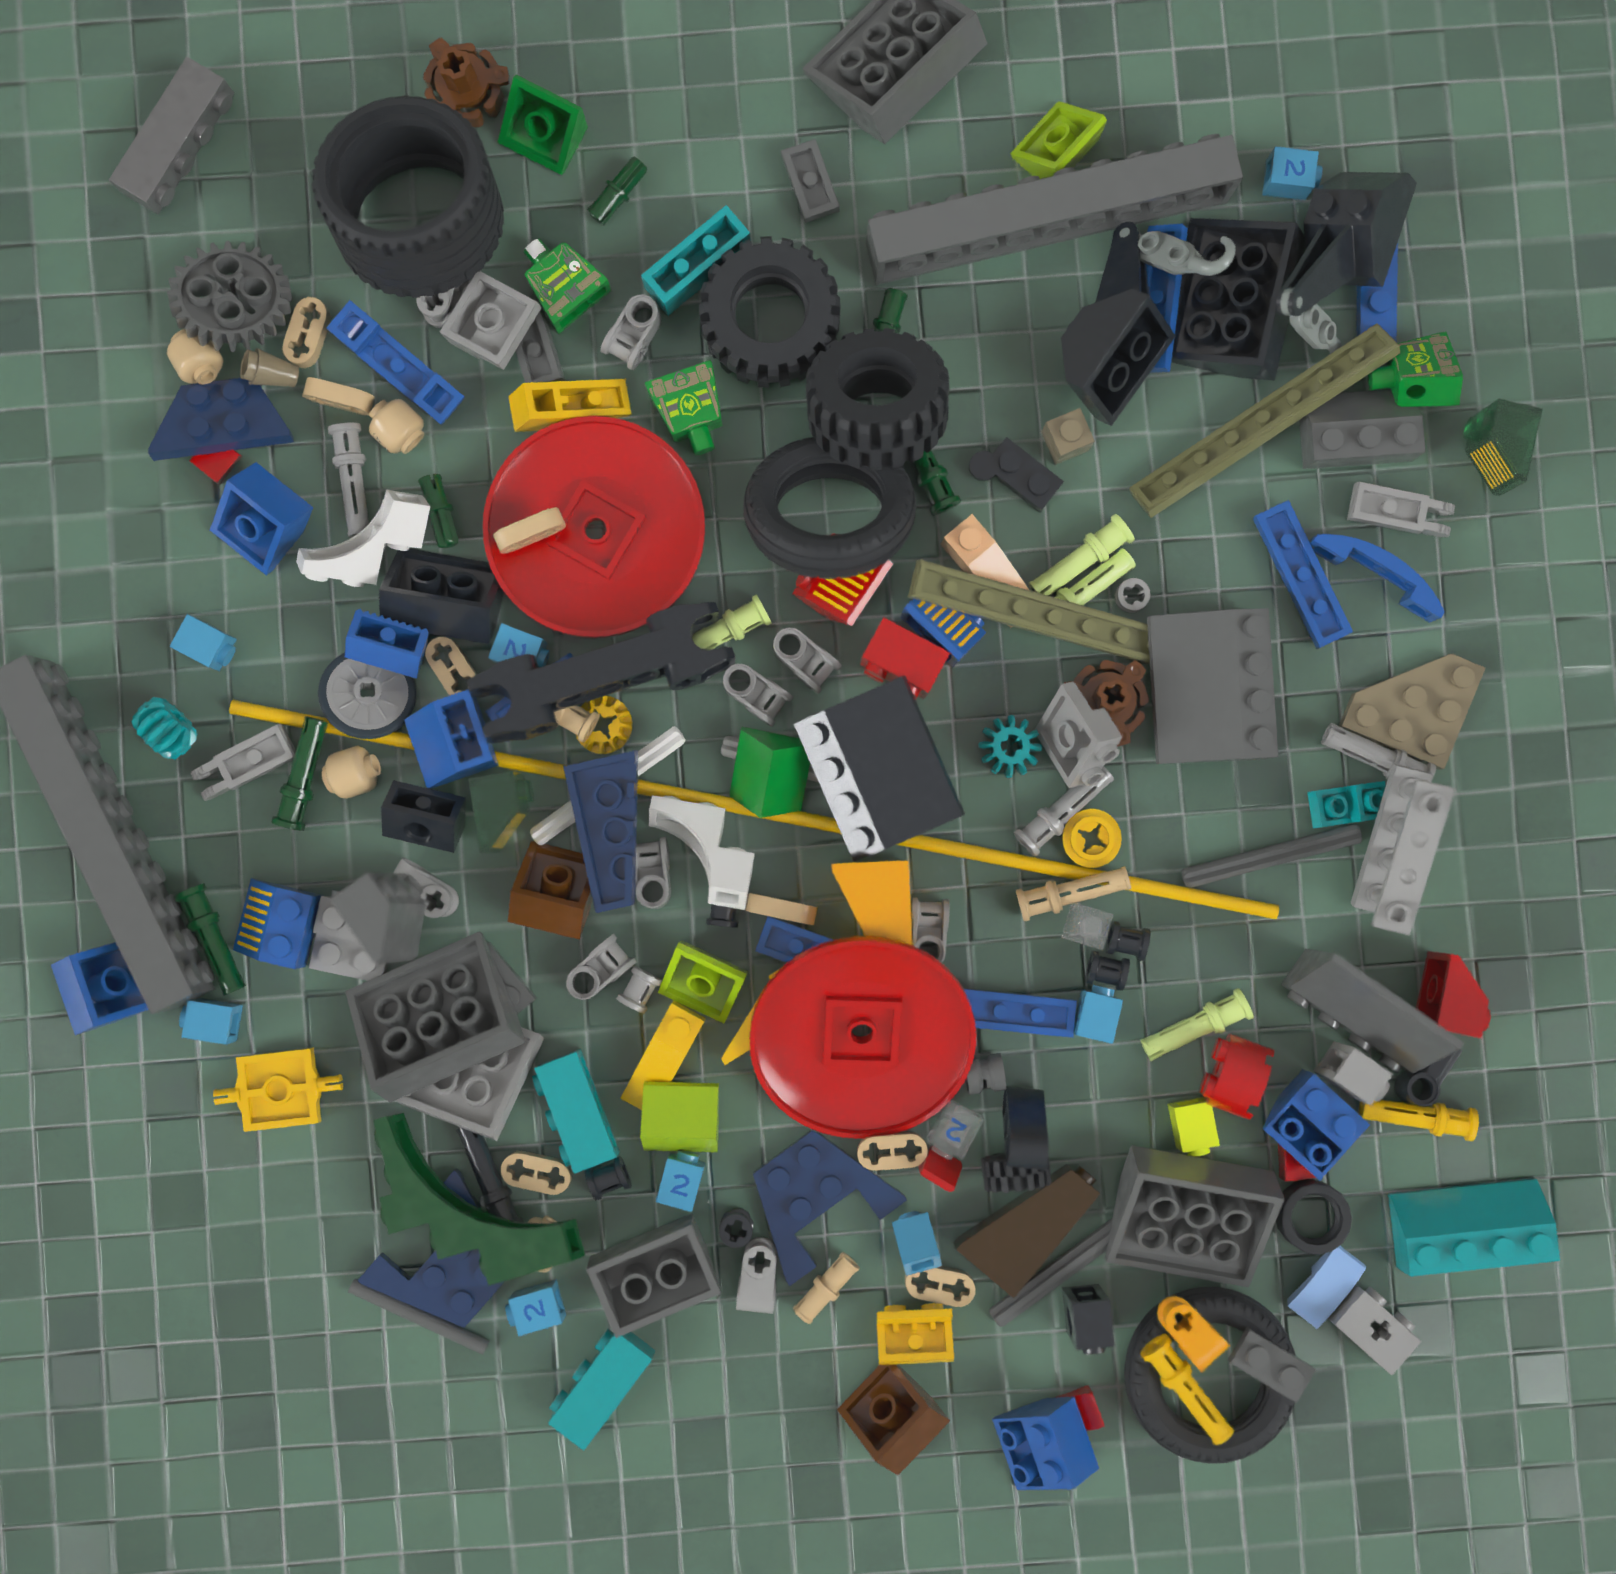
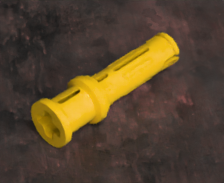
M1382 1099L1377 1102L1374 1101L1372 1105L1359 1102L1358 1114L1365 1120L1428 1129L1431 1134L1438 1137L1443 1134L1463 1136L1465 1141H1474L1478 1132L1479 1114L1476 1108L1470 1107L1467 1110L1446 1108L1444 1103L1432 1104L1431 1107Z
M1167 1334L1157 1336L1142 1349L1140 1355L1145 1361L1152 1363L1161 1375L1160 1381L1164 1387L1175 1390L1191 1414L1210 1436L1211 1441L1215 1445L1224 1443L1232 1436L1234 1429L1226 1422L1210 1398L1191 1376L1192 1366L1187 1360H1182L1172 1348L1170 1337Z

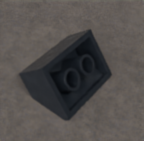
M409 548L408 551L398 550L379 588L380 616L383 615L384 619L390 617L392 621L398 620L399 623L412 624L414 628L417 626L421 630L426 628L429 634L435 636H446L470 642L489 644L498 623L503 589L498 584L489 562Z

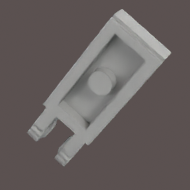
M1356 482L1353 485L1347 520L1415 534L1422 533L1436 537H1449L1451 528L1444 524L1425 521L1426 514L1429 512L1442 516L1453 515L1455 505L1430 499L1428 495Z
M279 723L213 756V760L194 769L190 773L195 781L205 779L218 770L220 771L224 780L207 787L201 793L204 801H208L229 790H235L292 761L296 750L283 724Z

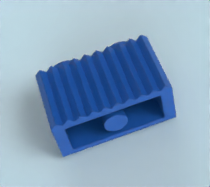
M361 609L355 611L346 636L344 657L417 679L425 656L429 632L426 628L421 630L419 626L414 628L412 624L406 625L405 622L392 621L390 617L384 619L383 615L377 617L375 613L370 615L368 611L362 612Z

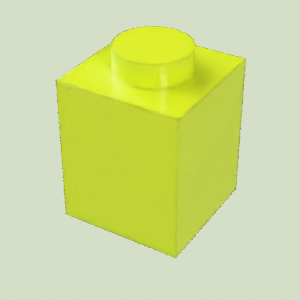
M1205 1097L1167 1104L1177 1149L1183 1153L1187 1152L1188 1156L1195 1157L1209 1154L1211 1147L1220 1146L1213 1108L1206 1104Z

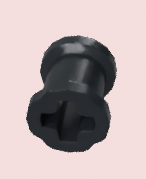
M711 904L710 917L706 919V924L738 928L739 922L736 920V908Z
M1112 921L1106 941V953L1120 952L1136 956L1137 960L1144 961L1150 943V929L1143 928L1140 931L1122 927L1119 922Z
M1092 951L1087 963L1085 982L1092 984L1094 981L1115 985L1116 990L1123 991L1129 974L1130 959L1122 958L1120 961L1099 956V952Z
M621 1156L614 1158V1162L595 1170L589 1168L584 1171L587 1185L595 1201L602 1199L604 1194L621 1187L626 1190L632 1187L628 1169Z
M733 1208L723 1215L719 1235L725 1245L731 1248H740L750 1241L754 1222L749 1212L743 1208ZM735 1220H740L742 1222V1229H744L740 1230L738 1235L731 1234V1227L729 1226L733 1225Z

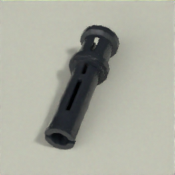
M464 1128L456 1129L482 1193V1196L479 1197L480 1206L485 1207L487 1212L494 1216L524 1222L523 1218L518 1217L510 1198L512 1194L511 1188H508L507 1185L503 1186L484 1136Z

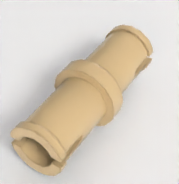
M842 1252L822 1276L817 1275L813 1280L814 1286L794 1305L793 1310H795L794 1312L807 1324H811L813 1319L830 1300L835 1301L840 1296L838 1291L860 1269L858 1264L848 1254Z

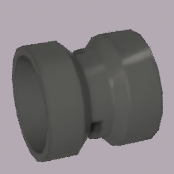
M1001 1053L989 1054L986 1059L982 1060L974 1057L966 1078L969 1095L980 1094L986 1088H991L995 1092L1006 1090V1078Z

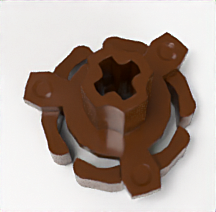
M441 37L432 42L429 47L434 58L429 62L423 74V79L428 86L424 93L426 99L437 100L433 92L437 90L443 99L441 102L437 100L438 103L449 105L452 110L460 112L463 118L469 120L473 128L482 127L485 121L480 109L470 112H461L460 109H471L481 106L486 100L487 90L492 89L491 96L483 107L489 117H496L504 102L501 87L510 84L508 68L498 65L488 50H481L478 55L472 43L468 42L449 46Z
M1104 660L1097 667V671L1106 673H1100L1092 677L1085 686H1082L1083 680L1096 670L1092 665L1085 666L1073 681L1064 682H1074L1092 710L1101 708L1106 710L1122 735V739L1117 747L1131 743L1130 733L1144 721L1145 714L1140 710L1135 714L1130 724L1125 725V722L1132 716L1136 708V697L1137 708H1142L1149 702L1145 685L1141 681L1146 669L1138 661L1135 660L1125 666L1122 663ZM1107 693L1115 696L1116 702L1112 705L1106 702L1108 699Z

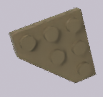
M1454 654L1443 656L1352 693L1339 726L1393 751L1396 749L1407 751V756L1424 764L1431 762L1436 765V769H1445L1485 667Z

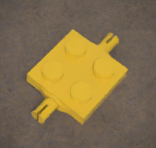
M314 1047L236 1057L238 1077L235 1087L214 1089L213 1097L228 1096L218 1097L213 1100L215 1105L237 1102L242 1113L244 1132L315 1124L322 1121L319 1101L321 1092L343 1090V1083L328 1084L340 1082L343 1078L341 1074L320 1077L316 1069Z

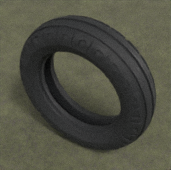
M814 437L802 439V441L797 440L780 447L757 466L746 487L743 510L746 527L752 540L769 560L790 572H798L799 575L812 578L818 576L821 579H837V577H852L858 575V573L863 574L887 562L901 549L914 524L916 499L910 478L903 467L892 469L891 466H883L882 470H871L870 466H862L861 469L851 467L848 461L844 460L841 463L830 456V451L827 453L823 451L816 443ZM837 478L849 480L866 487L877 496L882 508L872 522L858 530L838 535H820L803 531L788 523L780 514L778 505L787 492L802 483L816 479Z
M1206 1286L1183 1290L1171 1295L1183 1298L1209 1323L1229 1325L1242 1332L1248 1327L1296 1356L1291 1340L1278 1319L1261 1303L1243 1293L1222 1287ZM1159 1302L1144 1316L1130 1340L1125 1358L1124 1377L1126 1392L1131 1408L1141 1426L1162 1447L1177 1456L1195 1462L1210 1464L1233 1462L1246 1458L1264 1448L1285 1426L1295 1402L1261 1382L1259 1391L1248 1409L1237 1418L1227 1422L1234 1429V1432L1228 1440L1219 1445H1215L1211 1441L1210 1436L1200 1424H1195L1181 1418L1166 1404L1161 1391L1160 1374L1150 1361H1145L1140 1355L1142 1349L1159 1335L1167 1334L1172 1342L1175 1340L1158 1320L1157 1309L1161 1303ZM1180 1312L1175 1313L1173 1316L1178 1323L1183 1319Z

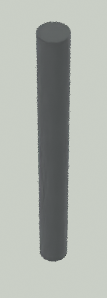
M358 1279L353 1280L348 1293L475 1352L484 1354L489 1340L442 1318L364 1286L357 1281Z

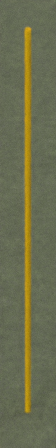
M232 700L230 703L229 713L233 715L299 728L303 726L304 717L308 716L328 722L325 733L355 738L340 732L324 717L238 700ZM393 732L381 738L360 739L414 750L410 736L406 733ZM494 751L499 764L497 767L566 780L563 766L567 765ZM638 779L637 794L650 797L652 795L659 797L674 796L682 801L693 803L708 802L717 807L725 808L726 812L759 818L731 797ZM797 811L762 818L841 834L833 817ZM917 835L897 844L899 846L1072 880L1107 872L925 835ZM1128 876L1131 884V889L1128 891L1271 919H1277L1279 914V905ZM1108 881L1102 882V883H1098V885H1103V886L1109 884Z

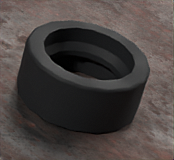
M1312 1179L1294 1182L1283 1190L1284 1201L1276 1223L1278 1230L1285 1240L1305 1253L1316 1255L1332 1252L1343 1244L1350 1233L1352 1215L1348 1202L1339 1191L1322 1181ZM1312 1194L1326 1198L1332 1205L1335 1214L1334 1223L1330 1230L1322 1237L1314 1239L1306 1238L1299 1234L1294 1228L1291 1219L1292 1209L1297 1201L1304 1196Z

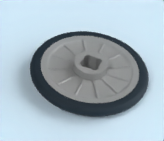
M345 653L336 657L326 667L318 687L319 704L326 719L340 732L360 739L381 738L402 727L405 724L404 719L412 714L417 698L416 684L413 677L345 658ZM373 689L375 696L362 697L361 690Z

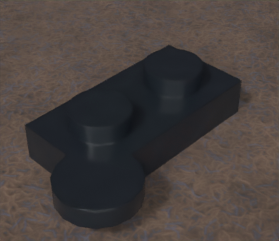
M1007 437L993 454L988 451H980L973 455L969 462L970 474L975 479L987 481L996 476L1003 485L1038 512L1043 510L1064 483L1062 479Z

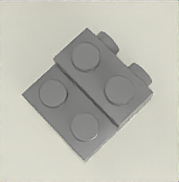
M480 271L463 287L462 296L455 308L446 315L440 333L450 344L478 359L481 357L504 370L542 307L537 301Z
M1074 682L1062 684L1035 728L1039 732L1037 737L1068 788L1081 785L1092 786L1103 779L1104 773L1102 768L1105 763L1114 760L1119 755L1120 751L1117 745L1122 739V735L1104 708L1096 710L1090 708L1087 700Z
M332 890L331 896H321L313 930V933H316L309 968L366 981L385 974L388 963H373L330 901L341 891Z

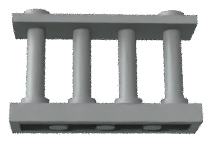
M1394 763L1392 764L1350 904L1355 908L1375 912L1371 922L1373 927L1410 935L1455 788L1431 782L1433 774L1430 772Z

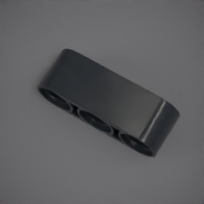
M1006 1086L1002 1107L1006 1166L1046 1170L1049 1138L1044 1090Z

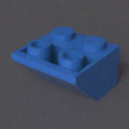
M469 689L433 701L404 719L426 787L429 789L499 766L492 743H487L482 729L485 726V722L477 699L472 697Z
M1302 1069L1277 1097L1262 1129L1320 1181L1370 1124L1314 1073Z
M1075 1397L1045 1398L997 1415L992 1419L1017 1490L1075 1489L1099 1469Z

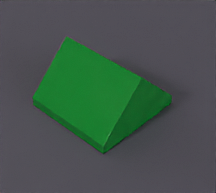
M515 75L512 80L497 143L562 175L567 169L588 126L582 107L519 75Z
M742 726L729 796L759 818L801 811L810 761L800 738Z

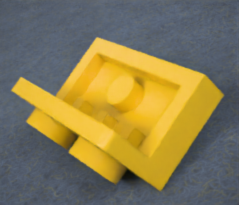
M930 1303L921 1305V1310H906L904 1305H889L884 1307L883 1312H877L879 1365L954 1362L952 1309H944L943 1304Z

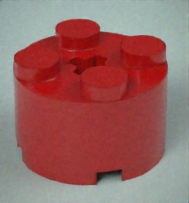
M1231 1033L1227 1035L1226 1039L1218 1037L1211 1054V1058L1216 1060L1212 1074L1205 1072L1199 1088V1093L1205 1096L1206 1104L1250 1120L1253 1114L1247 1110L1250 1104L1258 1107L1262 1099L1272 1066L1265 1064L1266 1055L1274 1057V1049Z

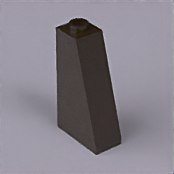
M1067 1164L1051 1174L1052 1183L1050 1185L1025 1191L960 1235L953 1242L956 1250L1011 1297L1015 1298L1100 1195L1093 1186L1097 1180L1081 1166H1078L1075 1171Z

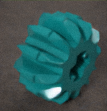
M153 697L148 702H144L132 716L133 720L131 722L133 728L137 731V735L154 752L160 753L163 758L176 760L181 754L184 755L192 748L191 745L197 740V732L192 726V722L166 699Z
M1009 715L1006 720V728L999 718L993 720V726L997 733L987 727L983 729L982 734L989 738L991 742H979L978 748L982 750L990 749V753L983 756L981 761L982 763H987L992 759L996 761L991 768V773L996 774L1004 765L1005 778H1011L1013 775V765L1020 775H1024L1027 773V769L1023 761L1033 766L1037 764L1038 760L1029 754V751H1041L1042 745L1030 744V740L1037 737L1039 732L1037 730H1033L1028 734L1024 732L1029 724L1027 719L1022 720L1018 728H1016L1015 716ZM1008 737L1015 739L1012 743L1017 742L1019 750L1012 752L1011 756L1005 754L1007 750H1001V744L1006 742Z

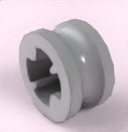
M1129 578L1123 581L1115 592L1117 606L1122 611L1128 613L1138 612L1147 605L1150 599L1148 585L1138 578ZM1133 587L1138 588L1140 592L1137 595H1142L1141 602L1135 601L1132 604H1128L1125 601L1128 596H1123L1124 589L1129 591Z

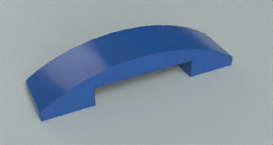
M351 300L348 301L326 327L353 353L440 425L448 419L465 399V396L439 374L434 373Z
M1317 534L1309 540L1314 552L1335 566L1346 560L1347 557H1350L1404 590L1405 593L1398 604L1425 621L1433 622L1440 619L1445 613L1439 599L1425 580L1404 561L1383 548L1357 538L1335 534Z

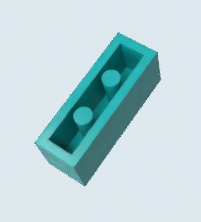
M725 205L641 275L645 290L666 315L669 316L702 288L703 283L708 282V271L713 264L720 265L722 263V254L729 249L736 253L740 251L739 243L749 239L751 241L750 232L730 208Z
M581 1048L534 1068L536 1075L532 1076L533 1083L540 1097L545 1095L550 1108L545 1111L547 1121L553 1132L557 1130L563 1143L559 1145V1152L565 1166L571 1165L575 1174L616 1158L620 1151Z
M607 1329L594 1346L599 1352L593 1360L589 1362L584 1359L571 1378L576 1382L567 1393L562 1389L549 1406L553 1413L548 1424L583 1451L653 1359L655 1349L632 1332L616 1338L614 1333Z

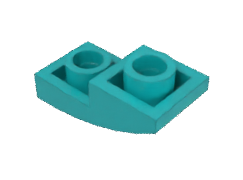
M1385 781L1307 792L1313 828L1375 820L1385 791Z

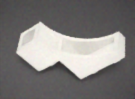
M386 490L384 500L376 516L360 533L347 541L330 547L319 549L299 548L296 563L301 573L314 581L325 582L328 578L340 579L343 583L354 587H363L365 583L376 585L385 543H387L388 547L400 551H408L410 547L422 548L430 505L422 495Z
M652 795L649 807V826L675 835L696 853L702 862L708 878V904L745 910L755 853L746 852L738 847H720L725 808L717 807L708 802L693 803L682 801L674 796L659 797Z

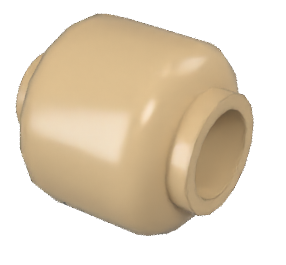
M185 329L173 335L167 349V356L180 379L186 383L208 384L215 380L217 374L222 369L224 360L220 351L215 350L213 341L210 340L205 346H201L198 335L188 338Z
M394 399L389 403L381 400L369 413V416L372 418L369 425V433L390 453H409L425 435L422 431L424 425L422 417L402 399Z
M353 746L329 755L325 766L322 768V778L327 790L344 799L373 790L377 784V776L381 774V766L377 757L374 754L370 755L365 748L360 746Z

